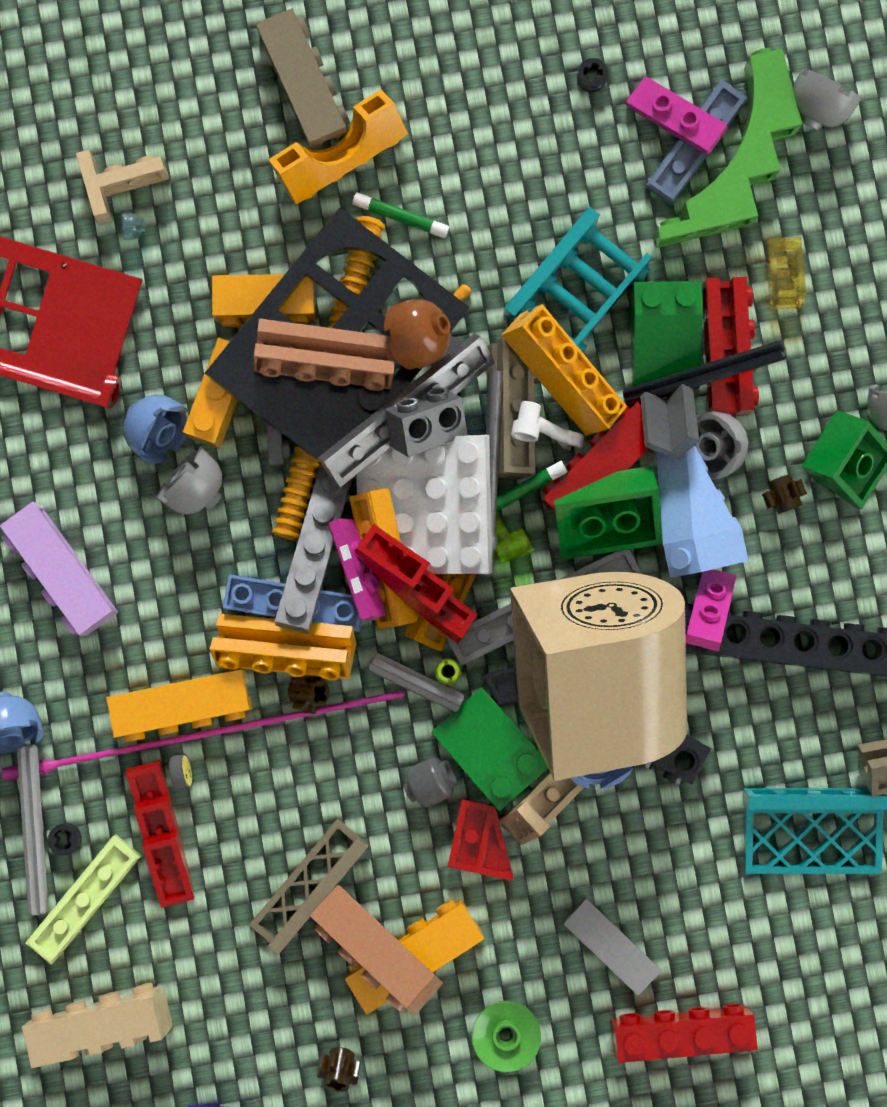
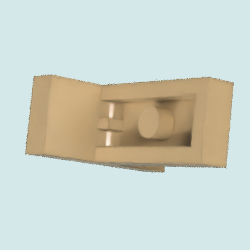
M89 149L76 153L92 212L100 225L113 222L106 197L169 179L167 168L161 156L156 158L155 156H144L137 159L135 164L124 167L123 165H112L104 169L103 173H99L96 160Z
M549 772L514 808L508 810L499 819V822L521 845L542 836L550 827L549 823L584 787L573 782L571 778L554 781Z

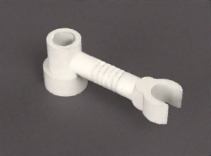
M530 401L521 402L518 419L513 422L511 431L513 438L525 442L538 441L539 432L555 439L563 449L571 451V446H575L582 450L584 435L571 430H565L539 416L541 405Z

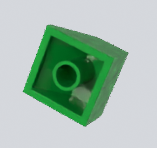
M837 410L830 422L825 426L822 435L813 449L808 453L802 467L818 484L862 510L887 470V442L869 421Z

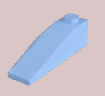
M695 445L680 459L656 451L662 539L670 578L749 561L742 528L736 517H732L726 507L722 492L714 486L707 473L708 468Z

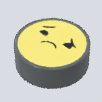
M186 754L172 756L169 761V772L173 786L178 790L190 788L193 776L188 756Z

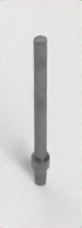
M489 371L486 435H489L492 573L479 574V576L493 577L494 549H498V536H495L503 371Z

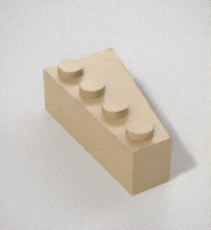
M146 983L133 987V993L120 996L119 991L99 996V1002L86 1005L85 1000L66 1005L63 1012L53 1014L52 1009H46L32 1014V1020L22 1026L31 1068L72 1060L78 1057L79 1051L85 1050V1055L89 1056L100 1054L111 1049L113 1043L119 1042L121 1049L135 1046L138 1042L147 1039V1036H149L150 1042L162 1040L173 1026L164 986L153 988L152 983Z

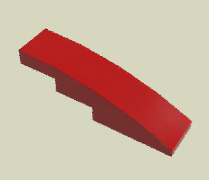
M373 524L355 549L356 554L401 600L458 644L478 613L453 597L451 593L454 588L427 570L431 563Z
M158 760L127 768L126 776L135 802L134 812L143 838L142 848L161 908L194 900L195 895L188 863L161 761Z

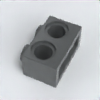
M446 388L431 389L427 392V395L416 399L407 398L400 400L397 406L385 410L391 447L407 457L454 441L455 436L468 435L462 397L448 391Z

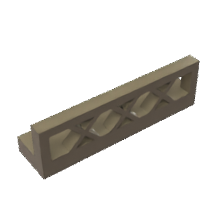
M337 818L249 926L269 942L267 946L269 949L279 955L309 919L310 914L329 895L368 848L369 844ZM339 829L353 843L345 852L331 853L330 838ZM326 845V854H317ZM340 857L332 867L331 858ZM327 858L328 873L325 877L309 880L308 864L311 860ZM303 871L304 880L295 881ZM309 884H318L310 893ZM305 885V901L301 905L287 906L286 890L290 886ZM281 898L282 907H273ZM296 910L288 920L287 911ZM282 912L283 927L275 936L260 922L267 913Z

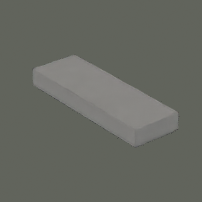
M586 897L562 922L638 996L662 971Z

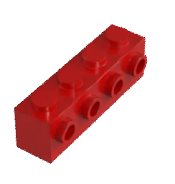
M743 1004L723 1005V1009L709 1010L708 1007L689 1008L688 1012L675 1013L673 1010H660L654 1012V1015L651 1016L627 1013L620 1015L619 1019H610L613 1050L618 1063L758 1050L755 1017Z

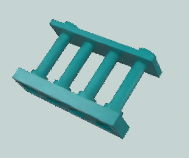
M589 206L504 307L503 316L513 322L521 313L527 310L530 313L535 308L536 303L533 302V299L540 291L544 294L548 292L587 324L575 339L568 335L583 353L587 348L584 341L634 282H642L651 270L647 266L652 256L646 253L639 263H636L598 232L599 227L596 224L600 214ZM582 241L586 244L592 243L629 274L617 289L577 257L578 252L575 249ZM561 266L565 269L568 267L608 299L596 314L556 282L557 278L554 274Z

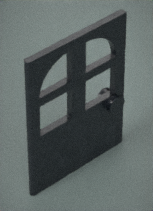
M341 208L337 209L204 373L320 464L321 462L318 457L409 386L422 368L410 370L401 366L393 376L391 389L378 391L353 384L337 386L330 383V381L323 380L301 381L295 377L285 375L268 377L260 372H254L255 344L257 343L259 319L294 323L281 313L279 309L306 276L348 308L332 327L334 329L361 332L367 324H370L381 334L390 336V330L384 331L385 316L378 312V310L404 278L414 285L423 300L433 302L443 311L450 322V333L470 308ZM343 250L366 252L385 262L358 296L317 265V263L325 256Z

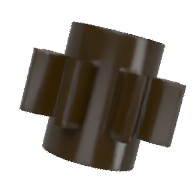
M787 474L767 482L769 491L763 493L762 496L767 509L775 506L778 514L802 506L800 497L806 495L807 492L802 479L793 481L791 474Z
M304 675L301 678L292 677L287 693L290 701L293 702L292 708L302 710L303 713L316 714V706L325 707L330 695L329 686L324 682L325 679L312 675Z
M334 1047L330 1049L329 1056L321 1054L317 1077L324 1078L323 1085L325 1088L335 1092H344L349 1089V1084L357 1085L361 1061L354 1060L355 1054L353 1051L343 1047Z

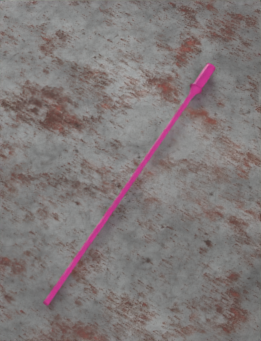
M404 690L316 708V714L298 711L61 760L42 758V760L38 761L39 774L44 773L47 775L49 771L65 765L405 697ZM18 765L2 768L4 781L19 778Z

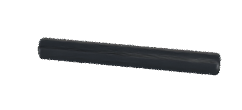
M775 341L623 390V398L625 404L629 407H633L636 402L641 404L640 397L644 392L663 398L671 395L681 384L695 388L785 360L787 358L786 348L782 341Z

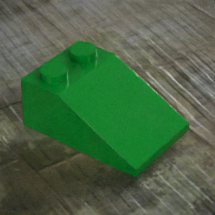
M702 281L634 282L630 290L632 387L701 365Z
M652 466L617 471L554 501L562 560L663 544L659 489Z
M482 687L465 701L457 712H453L431 731L499 811L548 769L538 749Z

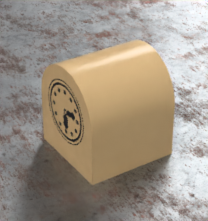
M630 572L595 573L510 588L519 709L554 781L646 764L665 757L681 745L687 735L685 601L677 588L659 578Z

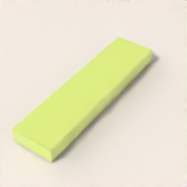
M114 835L30 936L26 944L49 964H54L142 856L119 836Z

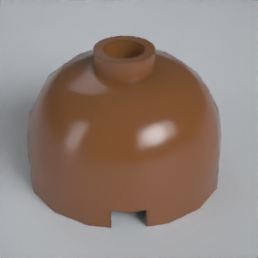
M418 298L391 306L386 313L384 331L390 330L392 339L391 342L387 343L389 350L396 361L406 369H421L439 361L449 348L451 336L450 322L443 311L433 302Z

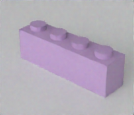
M31 502L0 525L5 533L2 536L3 541L13 553L18 551L25 560L21 564L23 569L33 580L38 578L45 589L41 591L42 595L52 607L57 605L65 615L61 618V621L70 633L75 634L77 632L80 636H87L119 613L40 504Z

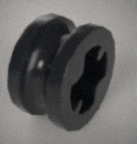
M589 58L583 61L577 74L579 86L587 92H596L603 88L608 76L606 64L597 58ZM590 69L597 70L596 75H601V77H596L594 82L587 80L588 75L584 76L583 73H589Z
M70 823L60 824L50 831L47 840L48 846L57 855H67L79 848L82 836L80 830L75 825ZM59 831L62 834L67 831L72 834L69 838V841L72 843L70 848H68V845L59 846L58 842L61 839L57 835Z

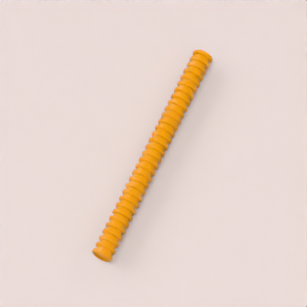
M370 216L356 218L358 222L382 239L383 236L380 232L385 229V224L382 221ZM348 250L350 256L345 259L347 266L343 267L342 271L345 275L340 277V282L358 296L368 284L367 280L372 278V274L369 272L374 270L375 266L372 261H375L377 257L362 251ZM336 298L334 301L337 305L332 307L334 316L329 318L331 326L327 328H332L348 309ZM294 447L296 456L291 458V462L294 464L293 467L288 469L291 475L286 477L285 480L288 483V486L283 488L285 497L280 499L283 505L282 508L280 507L277 510L280 513L279 518H275L274 521L277 523V527L272 528V533L275 536L293 541L299 539V532L303 526L302 521L306 516L305 510L308 509L309 505L307 502L311 499L312 495L310 491L313 490L315 485L313 480L318 475L316 474V469L320 468L318 461L300 447Z

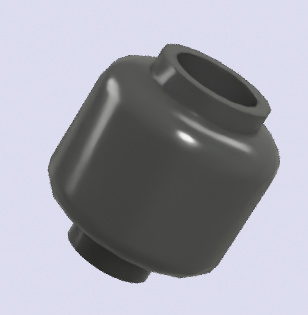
M431 757L409 768L407 783L404 784V789L411 802L417 801L422 807L429 808L452 797L454 786L457 785V778L451 765L446 760L441 761L436 757Z

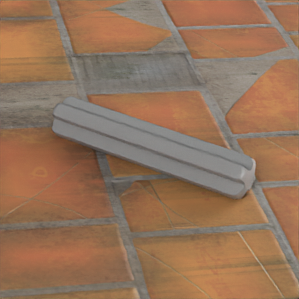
M379 653L373 656L369 664L368 670L453 712L459 710L464 700L462 693Z

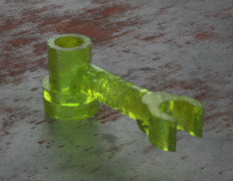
M496 512L495 536H498L499 541L496 552L502 563L505 564L519 555L524 557L532 553L534 549L522 527L509 533L498 512Z

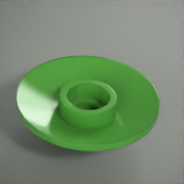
M513 1001L493 1003L486 1007L475 1020L472 1030L473 1047L479 1059L491 1069L500 1072L520 1070L531 1063L539 1051L541 1044L539 1023L535 1015L520 1003ZM503 1028H509L513 1034L511 1038L505 1040L500 1037V1031Z

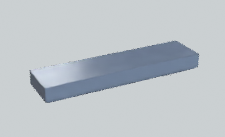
M721 79L700 109L727 124L728 128L747 102L748 97ZM678 139L645 188L672 206L705 161L707 155Z

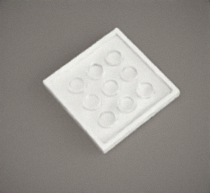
M489 435L455 436L454 441L411 457H407L390 447L357 474V494L384 488L390 490L401 543L431 563L427 568L428 571L433 574L492 573Z

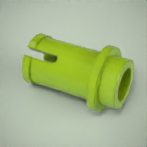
M445 658L436 665L435 676L440 683L452 685L460 679L461 667L456 660ZM446 665H451L455 670L454 676L451 678H445L442 675L441 670Z

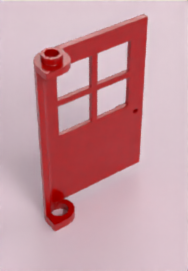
M0 236V258L9 260L0 288V317L3 307L37 317L25 355L0 348V375L109 409L113 408L121 388V377L116 376L115 371L143 280ZM16 263L50 272L39 310L6 301Z

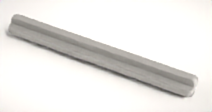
M29 744L22 745L17 749L28 913L30 915L45 914L49 907L37 746Z

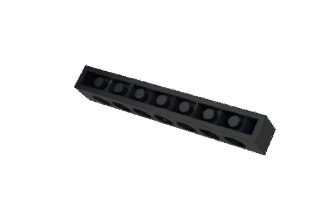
M685 603V635L687 634L693 604ZM729 609L719 652L686 643V653L887 677V628L878 627L877 633L864 631L865 625L844 623L843 629L830 627L831 621L810 619V625L797 623V617L777 615L776 621L763 619V613L743 611L742 617L729 615ZM731 624L738 626L741 630V639L736 644L730 642L726 636V630ZM765 628L771 630L775 635V642L770 648L764 646L760 640V634ZM799 632L808 638V647L803 652L799 651L794 644V638ZM832 637L838 638L842 644V650L837 656L833 655L828 648V642ZM866 641H870L875 647V655L870 660L862 653V647Z

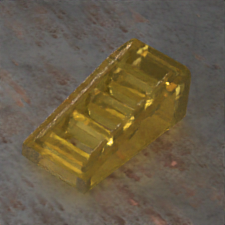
M801 237L768 238L769 306L771 309L802 308L806 299ZM794 251V255L776 256V252ZM777 265H794V268H777ZM795 278V281L778 282V279Z

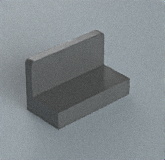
M681 384L667 399L648 392H644L641 395L645 446L680 459L699 441L693 388Z

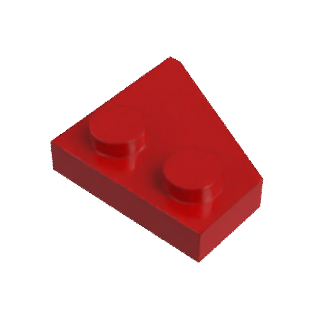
M461 799L447 866L512 881L513 872L496 807L491 804Z

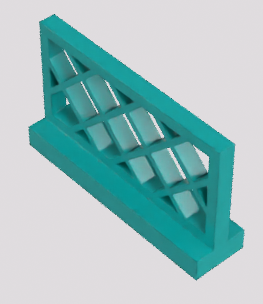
M743 788V802L745 804V874H882L884 810H887V795L872 796L868 788ZM753 813H768L775 822L761 835L753 827ZM774 813L784 814L780 818H778ZM794 813H802L809 822L795 835L784 822ZM808 813L818 814L814 818H812ZM828 813H836L844 822L829 835L818 823ZM843 814L851 815L848 818H846ZM861 814H874V825L864 835L852 824ZM781 826L792 839L777 851L767 839ZM815 826L826 839L811 851L801 839ZM850 827L860 839L845 852L835 839ZM753 833L758 837L755 842H753ZM871 837H873V845L868 841ZM762 843L775 854L766 864H752L753 852ZM798 843L809 855L800 864H790L783 856ZM832 843L843 855L834 864H824L817 856ZM865 843L873 850V864H857L851 857ZM779 860H781L784 864H776V863H777ZM813 860H815L818 864H810V863H811ZM847 860H849L852 864H844V863H845Z

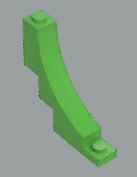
M763 48L755 51L749 57L744 67L748 92L747 119L739 148L729 165L715 181L685 202L681 210L683 221L675 217L660 223L661 226L657 227L653 235L656 248L751 226L757 219L758 213L750 186L775 179L780 171V166L773 140L794 136L802 126L801 116L782 48L771 51V48Z

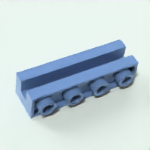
M229 574L223 608L276 618L285 584ZM321 590L312 622L353 626L355 632H360L362 621L359 618L352 595Z

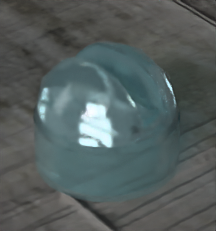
M122 213L123 239L134 240L143 236L146 229L137 227L145 224L142 216L135 213Z

